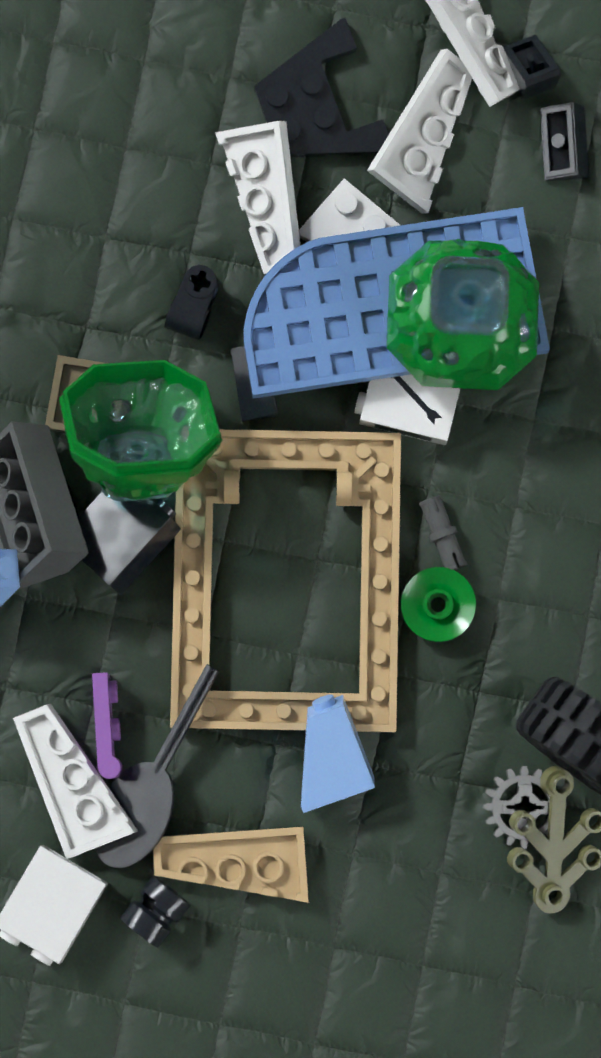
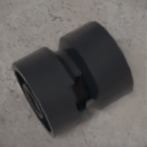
M153 875L140 891L141 901H133L120 919L138 935L158 948L171 932L169 924L171 922H179L191 904Z

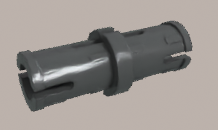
M438 495L433 497L434 499L429 498L420 502L419 506L423 511L431 532L428 535L430 543H435L443 567L457 570L468 565L455 535L458 533L456 525H451L442 496Z

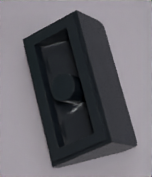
M575 102L540 108L544 179L546 181L589 178L585 108Z
M244 346L231 349L242 422L278 417L276 395L252 398Z

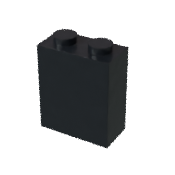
M103 490L78 517L88 554L82 561L118 594L122 595L181 530L173 520L176 513L161 499L155 504L149 498H115Z

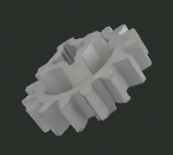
M521 766L520 775L518 776L510 768L506 770L507 780L504 781L499 777L493 779L498 788L496 791L486 789L485 793L492 798V803L483 804V809L492 811V816L488 817L485 822L486 824L496 823L498 827L493 833L495 837L505 833L507 835V845L511 846L515 839H519L520 846L526 849L528 840L506 826L500 814H509L511 816L515 809H507V805L521 803L522 796H526L527 803L541 806V809L528 811L534 819L540 814H548L545 822L538 828L542 834L547 836L550 796L545 793L548 801H540L532 793L531 783L541 788L542 770L537 769L530 776L527 766ZM517 783L516 793L509 800H500L503 792L512 784ZM527 818L519 820L518 828H523L526 825Z

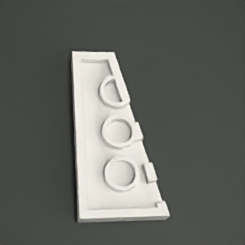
M449 49L440 50L367 170L420 213H429L432 203L430 196L434 184L439 182L442 168H440L446 148H450L454 136L451 133L456 116L461 114L472 80L470 73L460 58Z
M274 121L215 133L219 145L224 147L228 159L225 163L229 175L234 177L240 196L237 198L242 211H246L251 225L249 232L264 274H267L285 255L300 246L286 121Z
M46 704L13 718L66 859L138 832L52 704Z

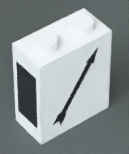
M411 374L369 381L367 393L359 392L354 413L361 415L360 425L393 433H401V435L446 446L460 388L422 386Z

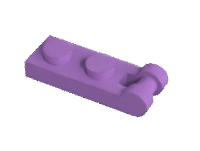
M93 673L98 771L104 778L115 779L123 772L122 762L115 757L114 741H120L121 739L119 718H113L112 703H118L117 680L110 681L109 673Z

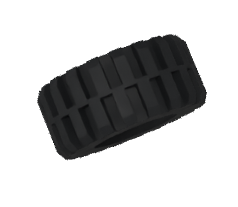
M554 676L546 679L517 718L516 731L542 754L601 795V702L595 700L581 689L576 688L573 684L564 681L562 678Z

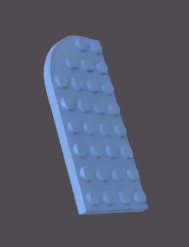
M523 207L321 237L289 252L264 276L250 301L246 314L244 350L252 398L410 375V372L386 348L389 275L428 241L461 239L505 245L536 278ZM478 254L484 257L499 256L498 254ZM447 259L434 267L431 275L430 319L435 328L441 332L456 335H492L502 330L507 319L508 278L499 267L491 261ZM413 282L408 287V302L417 291V285ZM540 295L537 355L547 354L550 350ZM520 320L521 341L526 342L528 339L527 329ZM424 349V355L427 359L432 360L434 357L432 351ZM453 351L443 355L445 362L459 358L458 354Z

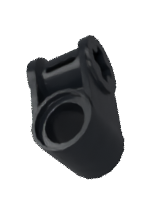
M196 265L187 270L177 296L174 298L168 311L164 325L165 328L196 340L201 339L219 288L218 280L212 269L205 265ZM202 276H206L210 287H202L200 292H196V287L192 282L194 280L200 281Z

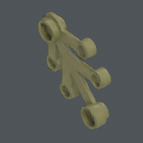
M551 766L543 772L540 779L542 790L550 796L547 838L535 826L534 817L524 810L515 811L509 820L511 829L524 836L546 860L545 876L533 865L531 853L524 848L515 847L507 856L508 865L515 871L522 873L534 886V903L545 913L561 911L570 899V887L587 870H596L601 866V851L593 845H585L579 850L578 858L561 873L562 861L590 832H601V812L595 808L586 809L581 814L580 820L564 836L566 797L573 790L574 779L571 773L562 767ZM564 779L563 787L560 790H556L557 782ZM597 815V822L593 826H589L590 818ZM526 817V825L523 828H518L519 820ZM595 852L593 861L587 863L586 858L588 854ZM524 854V862L516 865V858ZM557 890L555 898L549 901V894Z

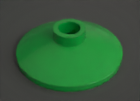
M431 567L420 571L409 580L402 594L401 611L407 626L417 636L428 641L444 642L458 637L470 626L476 611V598L470 583L460 573L446 567ZM439 597L445 601L443 611L435 612L431 608V601L434 598Z

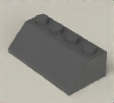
M11 421L0 433V549H17L20 581L18 589L68 573L88 554V550L49 426Z

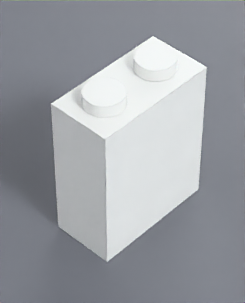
M40 845L0 913V937L15 946L23 942L33 948L31 953L33 957L49 966L53 961L60 964L63 962L100 899L108 882L71 860L66 859V857L49 847Z

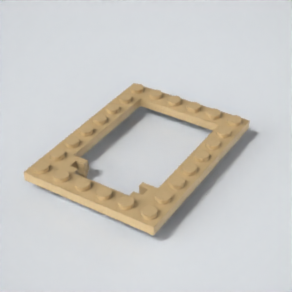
M187 429L185 441L190 437L191 429ZM220 429L222 443L217 451L208 459L200 473L191 477L176 491L175 523L181 530L175 536L170 728L176 722L206 664L210 665L213 503L240 504V469L337 470L336 506H362L359 694L209 691L189 728L306 731L307 708L313 706L312 702L325 695H333L334 698L343 695L357 732H396L401 433Z

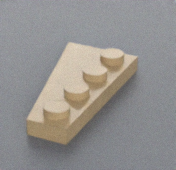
M303 827L164 836L153 850L155 876L309 903Z

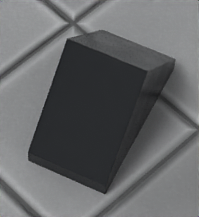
M537 35L503 46L520 90L518 92L522 100L556 88L561 75L560 68Z

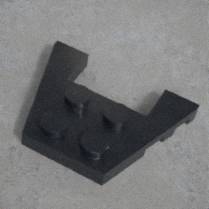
M346 18L340 19L254 86V91L266 123L286 121L290 157H320L331 154L361 156L362 154L378 153L389 135L383 119L351 131H346L322 64L357 52V47Z

